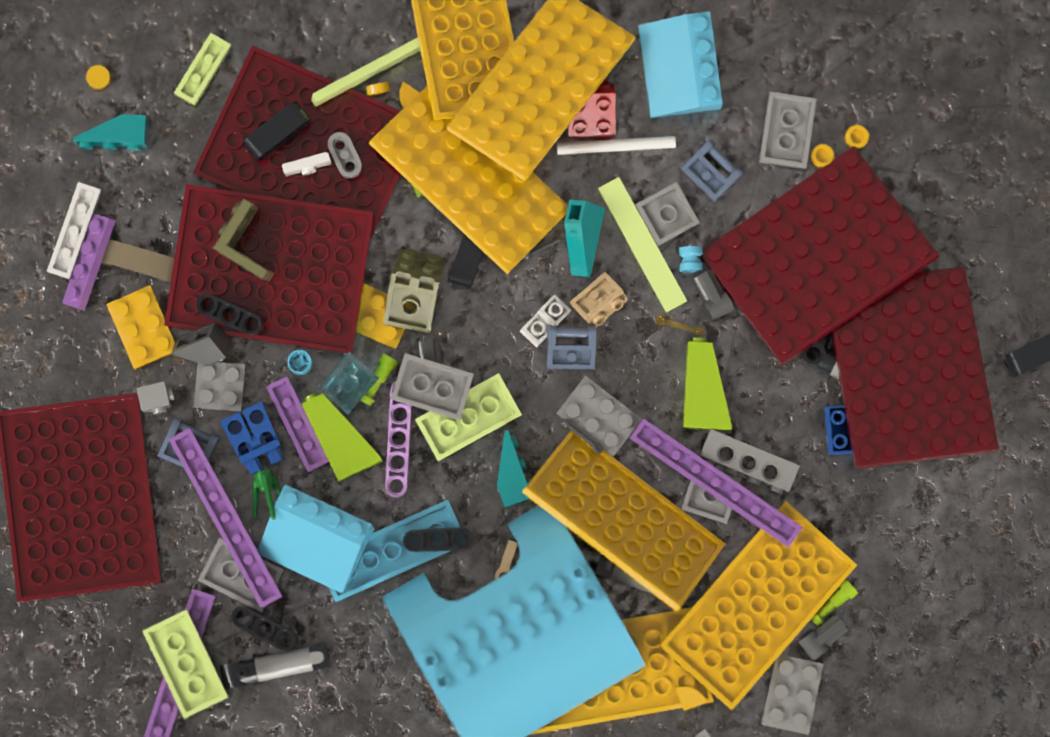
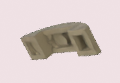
M109 239L101 263L117 266L171 283L174 258Z

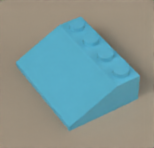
M710 11L685 14L638 25L650 118L721 110L723 103Z
M284 485L274 505L276 519L272 520L271 516L269 518L258 548L259 554L343 594L374 531V527L362 519L288 485Z

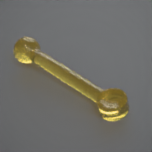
M657 316L655 319V323L658 326L665 324L695 332L698 336L704 332L700 326L695 328L664 320L662 316Z

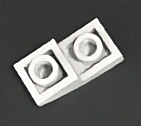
M554 294L521 328L520 332L535 347H538L547 338L548 325H556L557 327L572 310Z

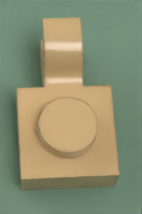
M511 540L508 541L501 565L495 573V579H498L502 572L508 573L512 562L517 563L520 549L517 548L518 543Z

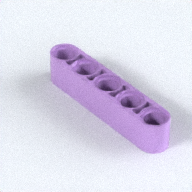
M395 381L390 389L385 487L389 495L399 498L404 496L408 489L412 406L391 400ZM397 409H404L407 411V417L403 421H397L394 419V412ZM398 432L405 434V442L402 445L394 444V434ZM396 456L403 457L405 461L404 466L400 469H394L391 465L392 459ZM394 480H400L403 483V489L399 493H393L390 490V484Z

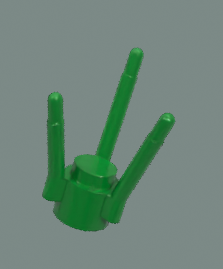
M271 469L255 472V480L251 481L253 489L252 517H257L259 489L260 492L266 493L271 519L275 520L276 514L271 491L275 488L279 497L282 490L279 486L278 478L273 475V470Z

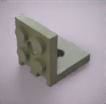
M243 199L242 203L237 202L231 212L233 217L230 222H225L219 231L221 237L213 249L261 279L270 281L274 275L272 271L235 249V246L259 209L255 204Z
M400 249L391 273L383 324L430 333L438 288L444 272L446 258H441L437 254L426 255L418 253L413 249ZM408 301L414 302L417 308L409 310L405 307L404 303Z

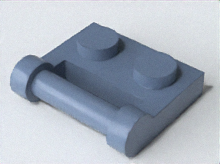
M711 139L681 168L714 202L744 173L740 167H735L715 147V143ZM709 153L730 176L726 179L703 157L705 154Z
M548 325L547 369H595L596 326H588V328H556V325ZM556 337L588 338V343L556 344Z
M175 417L158 453V457L183 467L169 439L175 436L178 431L182 432L191 428L196 439L207 444L203 451L209 461L220 436L215 434L209 435L182 423L183 420Z

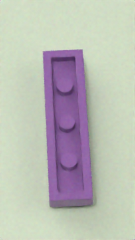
M96 214L92 215L62 304L85 311L115 220Z
M288 376L266 386L307 472L309 473L329 463Z

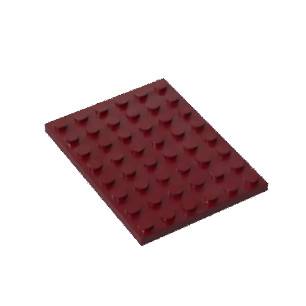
M252 45L193 174L230 191L374 212L371 242L401 174L369 142L400 110L351 88L315 107L311 101L313 93L335 81ZM297 101L311 118L310 123L266 158L257 162L242 142L287 105ZM342 132L347 134L361 160L362 170L355 178L348 179L343 177L335 164L328 148V140L334 133ZM343 142L336 144V148L339 150L345 146ZM328 152L331 165L317 168L315 173L309 175L298 173L288 177L285 176L282 168L284 163ZM353 163L346 165L348 171H352L355 167Z
M853 146L830 164L809 176L703 249L701 258L708 268L714 272L717 280L783 366L939 258V254Z
M186 184L164 326L197 330L215 322L225 335L353 354L374 212ZM243 199L255 204L259 209L241 236L235 249L272 271L274 275L270 281L261 279L213 249L221 237L219 235L221 227L225 222H230L233 217L231 212L237 202L242 203ZM203 294L220 297L260 315L265 321V328L259 335L245 334L201 314L196 306L197 300ZM211 298L204 302V309L209 312L214 308V301ZM229 308L226 311V319L233 321L236 318V311L233 308ZM251 318L247 322V327L250 331H254L258 327L256 318Z
M965 266L917 272L832 331L855 469L996 452L999 450Z
M132 393L0 411V459L17 603L162 583L138 394Z

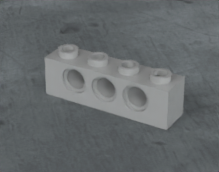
M712 429L709 430L699 457L712 466L716 467V465L724 467L725 473L738 477V474L748 477L747 482L760 486L761 483L770 486L769 491L778 495H782L783 492H790L800 465ZM722 448L731 450V460L724 461L721 459L719 453ZM744 457L753 459L754 467L752 470L743 468L742 460ZM767 466H772L776 469V477L774 479H768L764 475V469Z

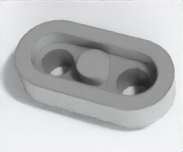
M342 132L331 135L328 140V148L340 174L348 179L357 177L361 173L362 163L350 137ZM343 142L345 146L339 150L336 148V144ZM348 163L355 165L352 171L346 169Z

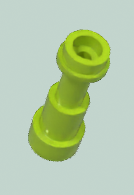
M384 353L378 360L380 363L372 375L373 380L365 393H360L358 398L369 406L375 402L372 398L381 383H385L391 371H395L399 364L398 361Z
M846 579L841 583L840 588L829 597V601L811 618V621L817 627L821 624L823 625L824 622L822 620L835 608L838 609L849 598L852 600L858 594V591Z

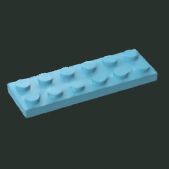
M449 500L372 533L344 593L342 594L329 588L335 602L450 552H410L403 544L404 535L411 530L461 528ZM463 532L458 533L455 538L456 543L460 546L468 544ZM437 533L433 535L431 542L435 547H440L445 543V537L443 534ZM413 534L409 536L407 543L409 547L417 548L421 543V539L418 535Z

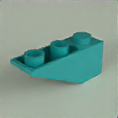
M122 114L73 137V142L79 145L81 149H94V146H103L105 150H117L118 146L127 147V150L141 151V147H148L149 119L146 115Z
M569 200L564 225L572 276H591L605 208L588 201Z
M508 430L504 432L497 487L505 508L530 500L522 491L531 481V479L526 480L523 471L527 470L523 457H517L515 448L519 446L515 434L510 435Z

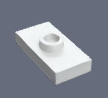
M328 152L284 163L282 168L286 177L298 173L309 175L315 173L317 168L331 165L332 163Z

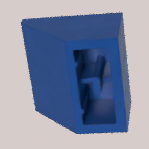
M844 405L824 407L828 455L853 454Z

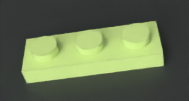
M210 33L174 94L196 106L231 49V44Z

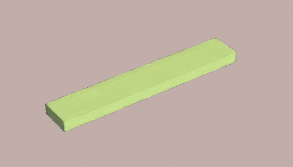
M418 37L314 92L311 99L314 106L317 107L418 53L421 51Z
M618 177L599 187L598 190L664 311L667 313L686 303L687 300L620 178Z

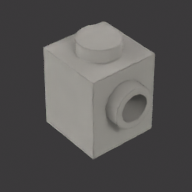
M165 381L136 388L142 412L148 413L153 411V414L157 415L168 412L167 408L173 407L172 400H175L172 386L168 387Z

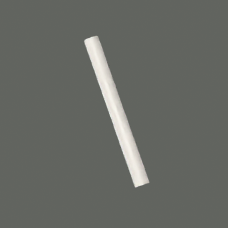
M675 136L566 142L557 143V154L676 148Z

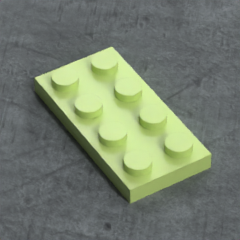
M498 373L469 389L460 420L429 411L415 419L437 461H440L522 414Z
M184 610L143 630L145 638L184 719L229 697L188 610Z

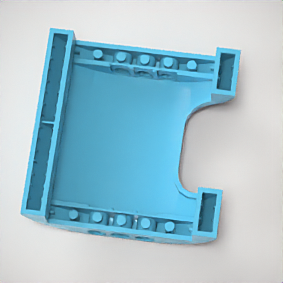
M540 505L507 523L520 548L519 560L515 567L507 574L468 597L458 601H447L439 597L424 573L383 596V600L398 629L461 737H526L646 666L614 607L567 528Z

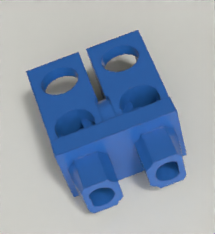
M262 401L242 410L252 431L251 433L240 412L220 421L241 464H245L251 474L263 469L258 457L267 454L272 465L284 460L280 449L282 444Z

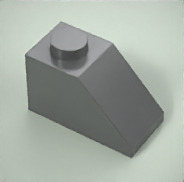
M214 322L177 337L171 353L176 357L208 365L213 362H221L227 357L231 341Z

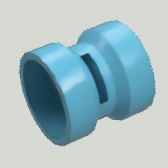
M684 246L679 248V256L683 258L680 263V272L695 273L703 271V263L699 259L703 255V247Z
M296 350L289 355L288 366L294 374L306 375L312 370L313 360L306 351Z

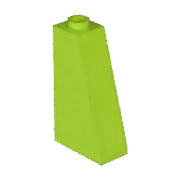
M693 338L692 341H688L686 350L682 429H712L730 432L732 424L713 344L708 343L706 338Z
M315 392L304 398L306 402L302 403V407L339 482L383 462L379 454L323 393L318 395V392Z

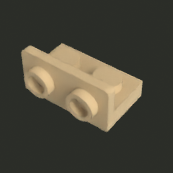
M604 272L569 303L586 321L588 326L597 327L602 325L612 313L620 310L628 298L619 285Z

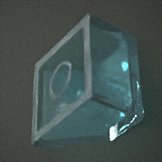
M348 352L319 385L318 389L345 413L349 414L379 378L351 352Z

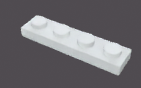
M78 182L47 272L71 279L92 215L95 213L102 193L101 189Z

